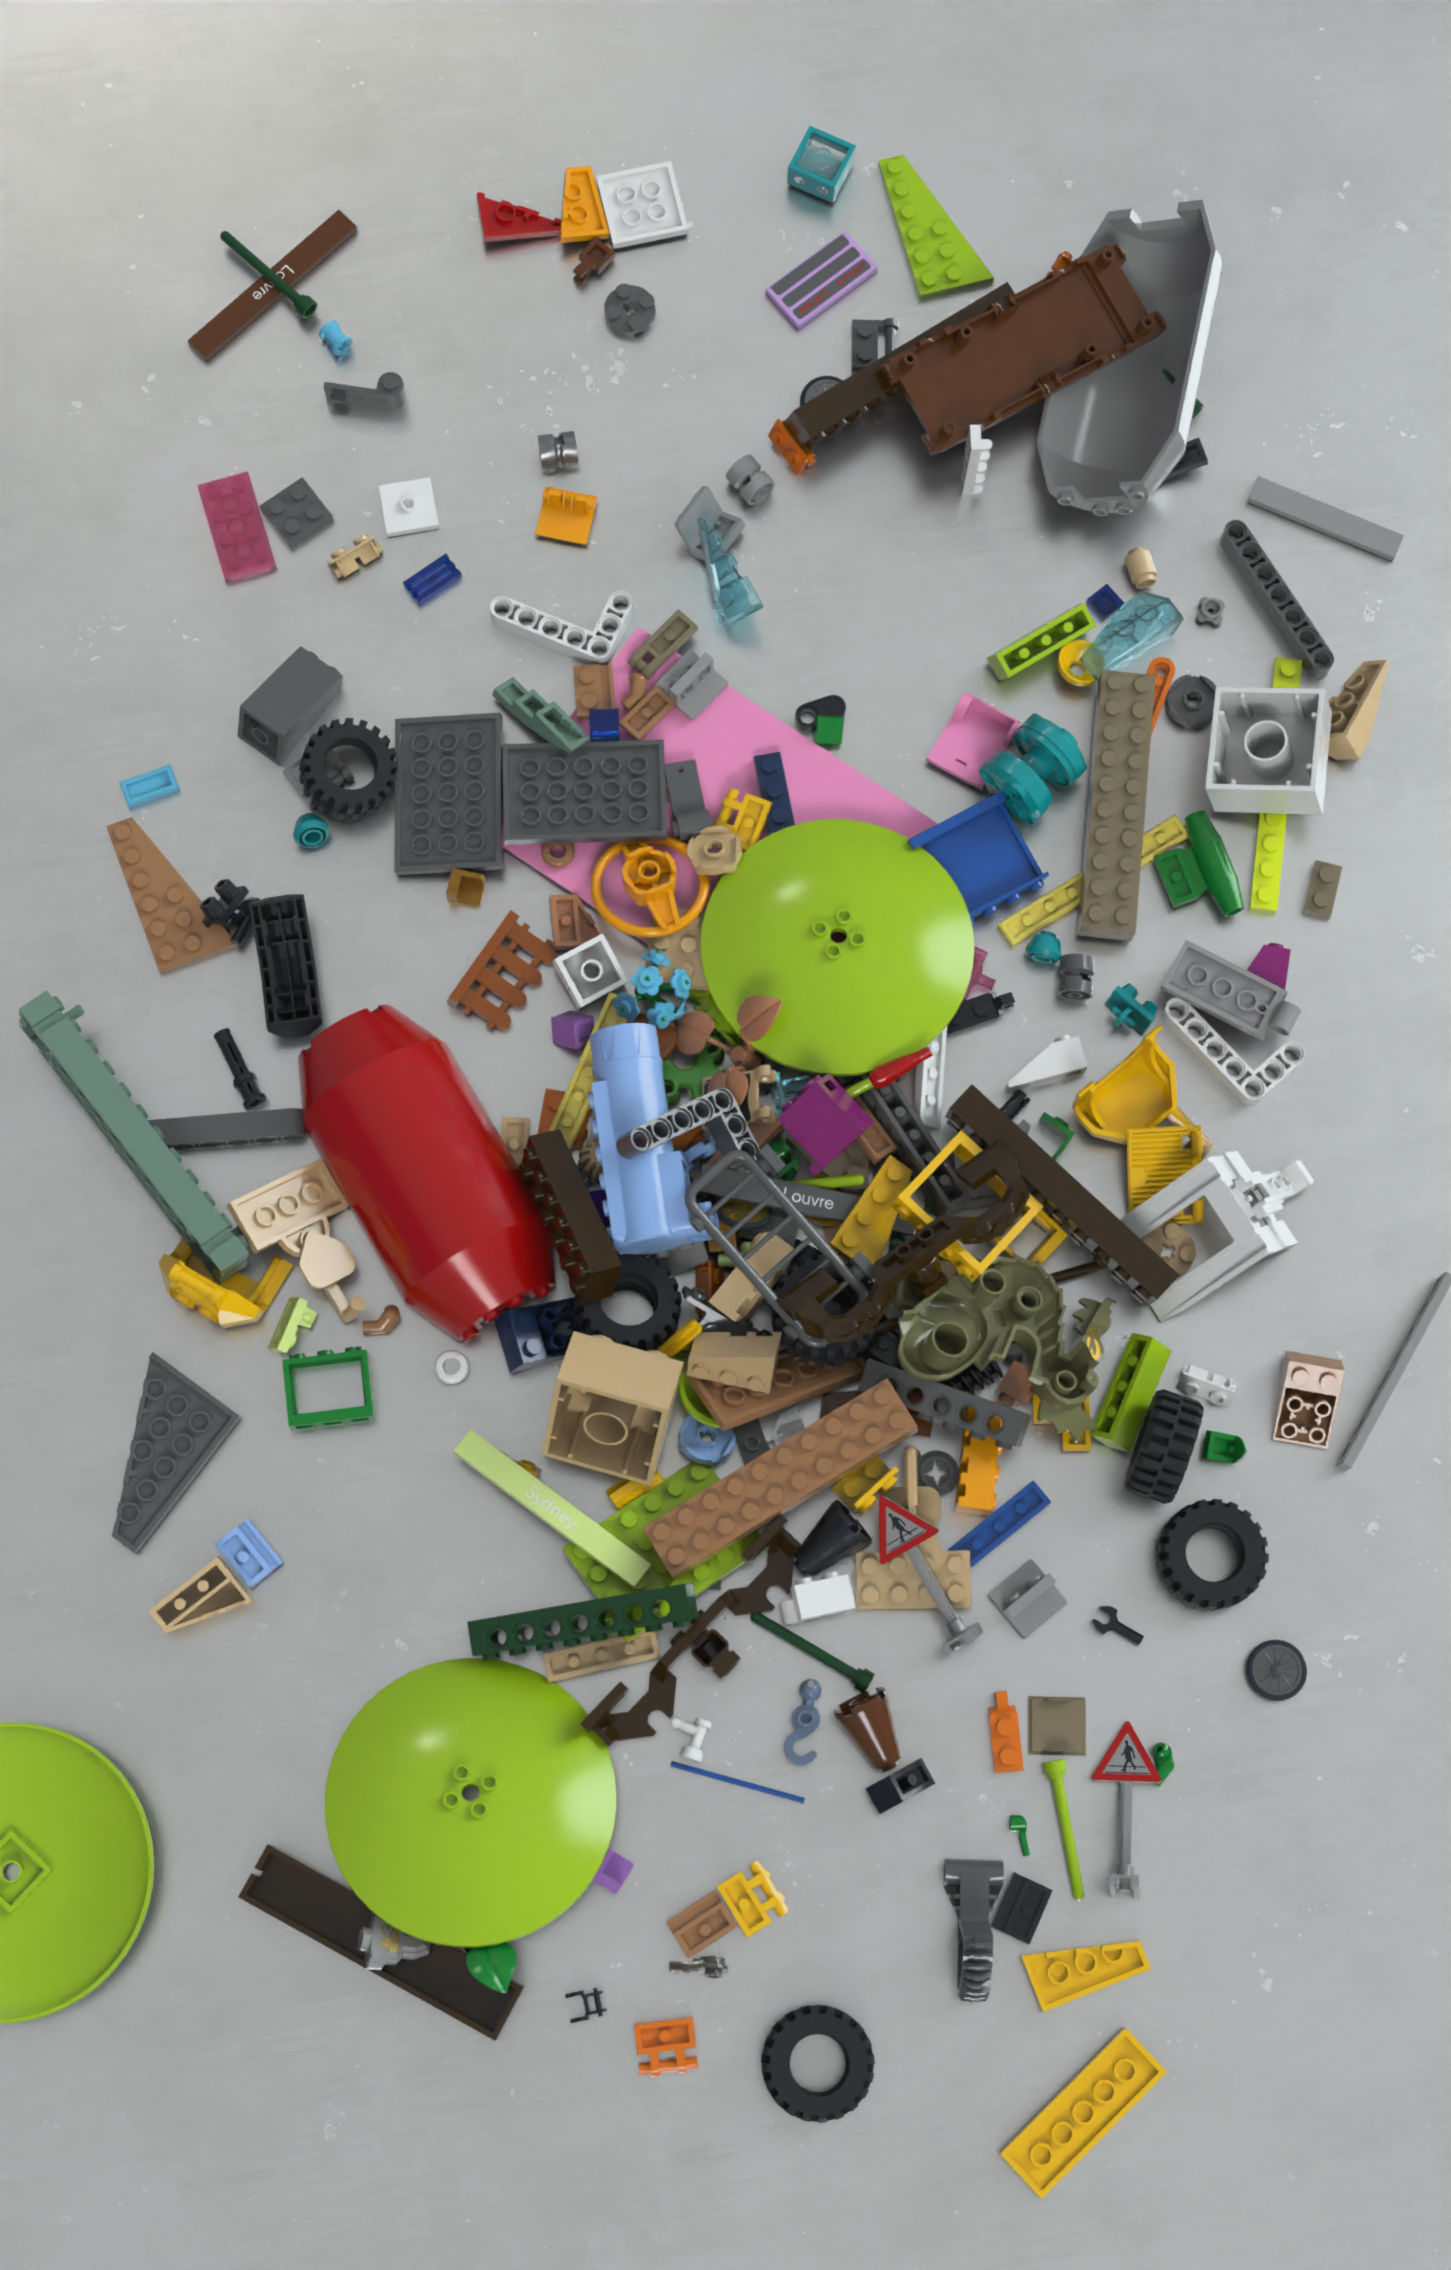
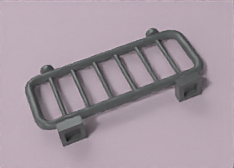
M768 1144L754 1154L758 1160H755L745 1151L732 1150L724 1154L686 1189L684 1196L685 1205L693 1216L689 1219V1222L699 1233L704 1229L787 1323L783 1330L790 1339L795 1341L799 1337L807 1346L813 1348L825 1347L830 1343L824 1338L806 1335L798 1319L794 1321L778 1306L776 1299L779 1297L767 1285L766 1281L812 1242L826 1259L805 1278L820 1267L824 1269L831 1263L845 1279L839 1285L840 1288L819 1304L824 1307L847 1285H850L858 1295V1302L856 1304L858 1305L869 1294L861 1281L863 1280L867 1283L874 1279V1265L862 1252L855 1254L847 1261L851 1266L850 1268L768 1175L770 1173L774 1176L786 1166ZM735 1161L742 1162L751 1173L705 1213L696 1202L698 1192ZM756 1177L770 1195L728 1232L723 1234L709 1217ZM775 1199L789 1216L742 1256L728 1238L771 1200ZM793 1220L807 1238L761 1278L747 1260Z

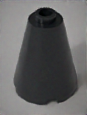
M838 1500L831 1503L794 1554L796 1561L793 1563L804 1576L807 1573L814 1576L869 1547L873 1543L872 1538L857 1519L855 1520L849 1514L850 1511Z

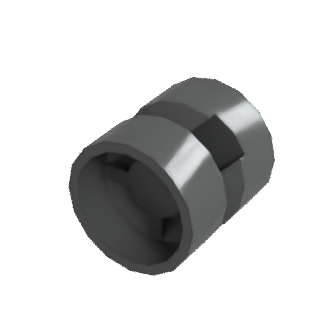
M1065 954L1060 957L1059 973L1063 977L1058 980L1059 997L1068 1000H1087L1093 997L1094 981L1090 977L1094 976V957L1085 954Z

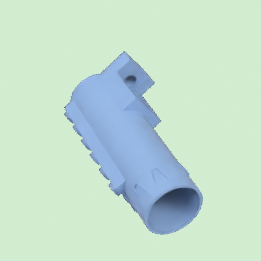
M626 1023L605 1027L590 1035L589 1039L593 1061L592 1073L595 1082L591 1083L592 1092H588L590 1108L594 1109L596 1119H592L593 1133L598 1137L600 1143L599 1146H595L597 1161L598 1163L601 1162L603 1173H599L601 1189L605 1190L607 1200H603L605 1217L609 1218L611 1227H607L606 1231L615 1250L620 1255L651 1254L671 1250L682 1244L713 1240L705 1229L699 1233L689 1222V1219L693 1216L688 1211L684 1199L686 1189L690 1186L688 1164L681 1151H674L672 1140L633 1159L623 1158L616 1148V1142L620 1136L668 1112L663 1078V1059L660 1057L656 1027L645 1023ZM711 1202L698 1203L705 1213L713 1207ZM714 1212L709 1218L719 1228L717 1212Z

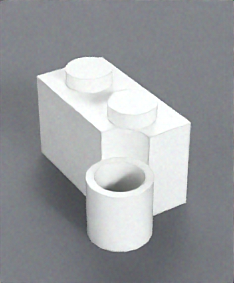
M838 1571L823 1574L822 1580L812 1582L811 1577L795 1580V1585L790 1588L793 1599L779 1603L784 1626L849 1612L856 1608L848 1574L839 1576Z

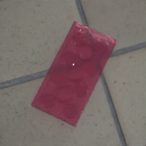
M248 471L197 485L225 582L228 583L277 569Z

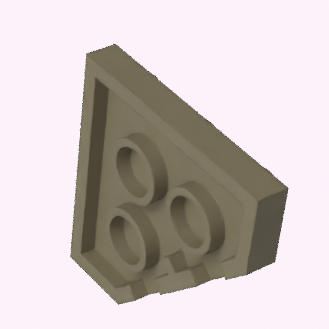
M786 1129V1142L805 1156V1160L811 1165L815 1159ZM855 1140L819 1173H823L826 1177L861 1174L864 1177L862 1185L836 1187V1189L842 1193H863L869 1185V1157Z

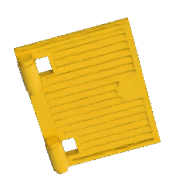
M1201 1125L1126 1129L1128 1213L1202 1162L1203 1133H1201ZM1182 1136H1192V1148L1182 1149ZM1201 1197L1193 1203V1214H1184V1210H1182L1164 1224H1202L1204 1219V1199Z

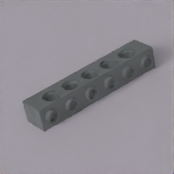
M869 1073L858 1075L853 1085L868 1078ZM896 1081L884 1088L877 1089L873 1087L863 1092L859 1096L898 1147L897 1155L903 1164L912 1170L911 1176L915 1179L941 1152L940 1148ZM947 1159L919 1187L937 1216H951L963 1210L971 1198Z
M868 1358L858 1391L865 1392L886 1378L888 1380L894 1379L897 1384L896 1393L906 1409L909 1408L917 1411L916 1417L932 1422L933 1417L943 1421V1427L957 1432L959 1427L970 1430L968 1436L985 1441L986 1436L996 1439L995 1445L1007 1450H1011L1012 1446L1021 1447L1031 1418L1030 1414L939 1382L917 1379L903 1369ZM920 1388L923 1398L919 1403L915 1404L911 1399V1394L915 1389ZM945 1397L949 1401V1408L945 1413H941L937 1408V1404L941 1398ZM973 1407L976 1416L972 1422L968 1423L965 1421L963 1414L966 1408ZM995 1416H999L1002 1420V1427L997 1432H993L990 1428V1421Z

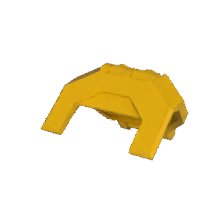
M1161 1025L1156 1026L1146 1034L1140 1044L1105 1077L1096 1083L1093 1081L1089 1082L1077 1093L1072 1103L1073 1111L1077 1120L1092 1136L1127 1145V1128L1158 1127L1167 1119L1168 1114H1172L1185 1126L1191 1125L1177 1109L1175 1064L1161 1050L1156 1041L1163 1028Z
M181 1238L177 1247L170 1255L164 1253L159 1261L167 1294L173 1299L176 1298L178 1302L190 1309H193L194 1306L199 1307L198 1312L214 1323L218 1321V1324L223 1328L258 1321L268 1309L294 1266L275 1255L259 1281H253L238 1272L221 1285H218L206 1270V1266L196 1257L183 1238Z

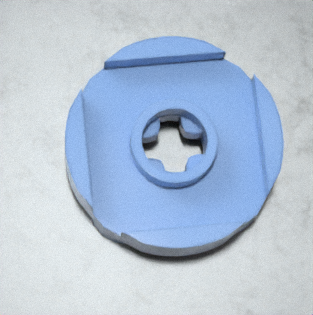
M712 1135L704 1143L701 1141L682 1154L688 1164L689 1172L700 1165L697 1160L702 1157L704 1160L711 1158L719 1150Z
M689 1414L680 1427L678 1447L693 1462L708 1467H715L730 1455L736 1438L732 1428L722 1431L721 1428L711 1427L697 1421ZM706 1433H710L711 1440L713 1441H703L700 1437V1434L705 1435Z

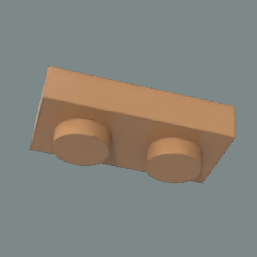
M655 686L619 722V726L635 740H642L676 707V703L658 686Z

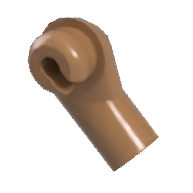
M637 672L629 676L628 681L631 682V694L620 702L627 712H630L647 695V679L643 674Z
M388 1305L384 1308V1312L378 1320L363 1321V1335L389 1333L399 1322L400 1313L398 1307Z

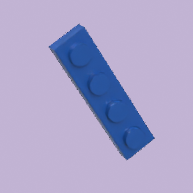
M1033 1480L947 1551L970 1550L972 1568L1047 1507L1051 1501Z

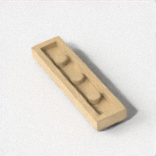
M655 1631L643 1632L629 1643H626L623 1637H616L543 1654L549 1683L661 1658Z

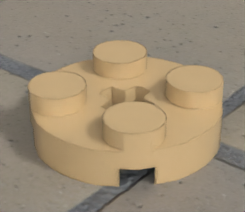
M710 826L700 830V835L695 839L692 837L689 840L687 853L690 864L694 867V871L697 874H729L737 869V864L742 857V846L739 836L731 833L729 828ZM717 847L719 850V852L717 853H709L712 852L713 848Z
M1162 1224L1143 1237L1142 1241L1180 1275L1179 1277L1183 1276L1191 1268L1196 1258L1195 1244L1190 1234L1177 1224ZM1163 1245L1173 1247V1258L1170 1259L1169 1256L1163 1257L1161 1255Z

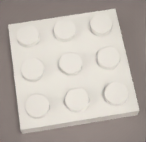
M671 161L596 176V183L613 249L688 234V226Z

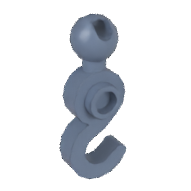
M806 1679L800 1684L799 1694L803 1698V1703L793 1711L791 1717L793 1727L797 1731L792 1732L786 1738L784 1744V1752L787 1759L796 1765H806L817 1756L815 1751L799 1756L793 1750L794 1742L808 1736L820 1723V1714L814 1707V1701L820 1697L822 1689L820 1683L814 1679ZM814 1681L815 1687L810 1688L808 1682Z

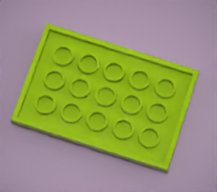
M692 1461L666 1478L664 1482L655 1486L648 1493L645 1492L598 1524L651 1564V1568L634 1589L572 1542L563 1547L562 1551L596 1599L679 1584H693L696 1597L743 1565L745 1562L741 1559L742 1553L760 1534L758 1531H755L681 1578L673 1580L644 1532L643 1527L720 1481L711 1467ZM663 1601L660 1605V1612L663 1616H667L670 1606L666 1601ZM635 1606L632 1612L633 1618L636 1621H639L642 1617V1610L639 1606ZM609 1610L606 1614L614 1623V1613ZM645 1627L635 1629V1635L623 1637L626 1643H629L645 1632Z

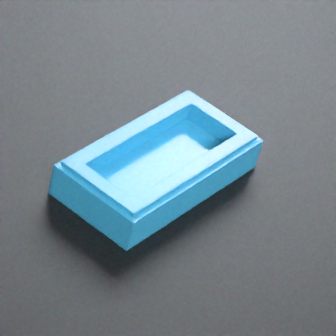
M170 764L119 782L129 809L180 791Z

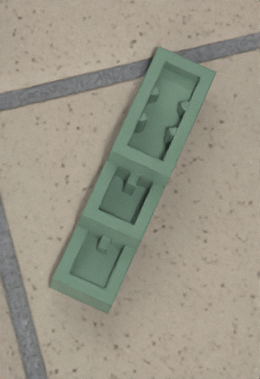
M514 677L494 689L492 696L511 714L535 733L564 751L572 753L589 741L590 737L554 701L548 704L534 689L528 692Z

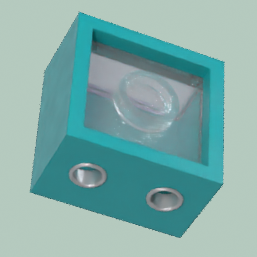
M809 126L788 166L787 184L834 203L855 162L856 145Z

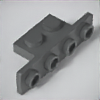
M687 1286L682 1288L683 1298L704 1311L698 1320V1323L702 1326L701 1332H730L731 1336H746L747 1332H756L757 1336L773 1335L765 1329L759 1331L754 1328L753 1323L749 1319L734 1322L709 1303V1300L706 1299L707 1295L696 1287L690 1289Z

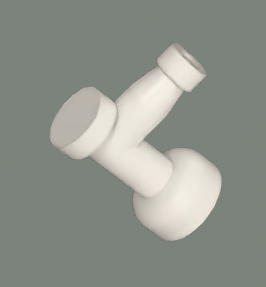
M674 1717L671 1725L672 1728L680 1729L693 1735L689 1746L682 1747L679 1755L701 1763L703 1752L700 1750L705 1733L707 1729L711 1728L712 1723L697 1717L694 1723Z

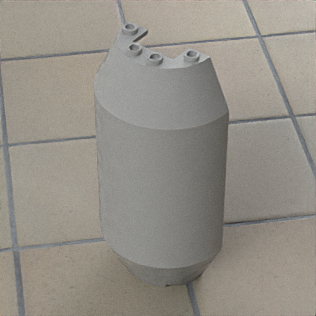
M1203 200L1179 202L1177 213L1181 218L1142 222L1133 209L1109 211L1081 255L1085 257L1107 244L1110 246L1116 242L1119 243L1127 259L1121 265L1122 270L1148 314L1155 311L1160 312L1167 329L1156 339L1135 349V351L1046 398L1036 443L1048 492L1057 498V502L1061 505H1071L1079 509L1092 511L1097 516H1107L1108 513L1129 515L1149 500L1184 456L1223 266L1207 207ZM1163 369H1167L1175 378L1173 384L1163 374Z

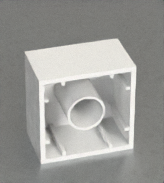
M1216 687L1205 787L1214 812L1323 814L1332 712L1325 689Z

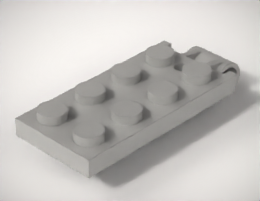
M1188 940L1184 942L1160 988L1261 1041L1264 1040L1268 1027L1278 1034L1288 1036L1301 1013L1300 1008L1296 1005L1282 1001L1288 994L1286 990ZM1258 1007H1263L1265 1011H1259Z

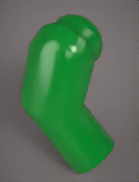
M1159 1742L1153 1747L1156 1770L1161 1777V1783H1153L1157 1787H1160L1175 1766L1172 1750L1163 1742Z

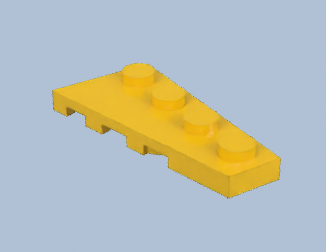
M889 1155L829 1242L832 1249L848 1260L855 1254L862 1252L873 1265L882 1258L898 1214L890 1205L907 1188L912 1170Z
M1140 1941L1020 1955L1042 2012L1151 1969Z

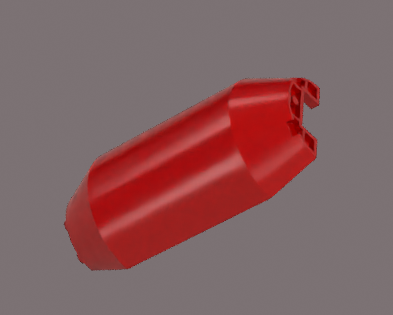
M379 1005L372 1012L367 1008L355 1012L329 1026L310 1041L311 1047L306 1050L303 1049L298 1056L302 1117L305 1130L404 1303L460 1342L464 1339L467 1342L479 1335L478 1330L483 1328L481 1322L489 1323L500 1316L499 1312L509 1306L512 1309L519 1306L525 1301L523 1297L527 1295L531 1299L534 1297L540 1299L552 1292L551 1287L555 1286L556 1282L553 1248L549 1241V1232L546 1226L540 1222L539 1210L536 1203H533L529 1197V1188L526 1181L520 1177L519 1166L448 1045L391 1005Z

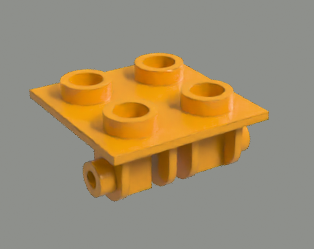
M546 487L543 490V503L535 535L587 545L598 497Z

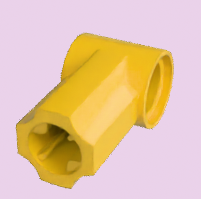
M656 1468L651 1486L623 1478L605 1492L619 1511L645 1492L648 1493L655 1486L664 1482V1478Z

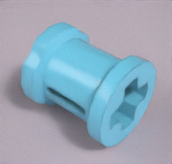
M336 320L326 323L319 331V337L328 342L332 347L334 355L340 356L344 354L353 344V340L345 336L339 329V324Z

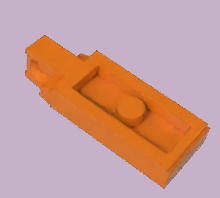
M1007 1691L994 1692L995 1707H989L990 1715H988L994 1773L1023 1771L1018 1713L1016 1712L1015 1705L1009 1706Z

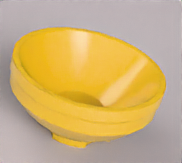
M1073 640L1065 644L1060 650L1057 658V667L1059 673L1067 682L1084 687L1098 681L1102 670H1105V658L1101 650L1091 642ZM1073 664L1080 665L1084 670V674L1080 676L1073 674L1070 666Z

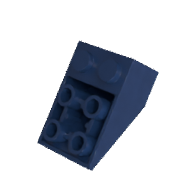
M575 1297L507 1310L494 1320L510 1373L536 1368L564 1359L573 1332L580 1333V1331L575 1329L573 1305Z

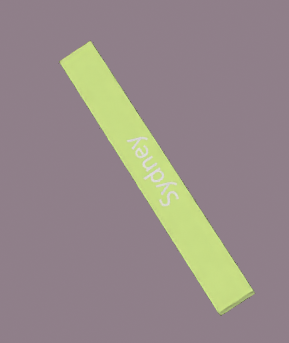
M472 1429L453 1450L456 1456L633 1589L651 1568V1564Z

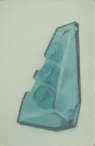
M707 514L697 519L712 601L715 606L713 611L720 623L724 622L725 626H728L764 606L747 576L742 577L737 572L738 562L735 557L731 556L728 552H724L725 543Z
M1144 591L1121 606L1079 660L1096 680L1100 677L1102 670L1112 671L1174 635L1185 618L1169 598Z

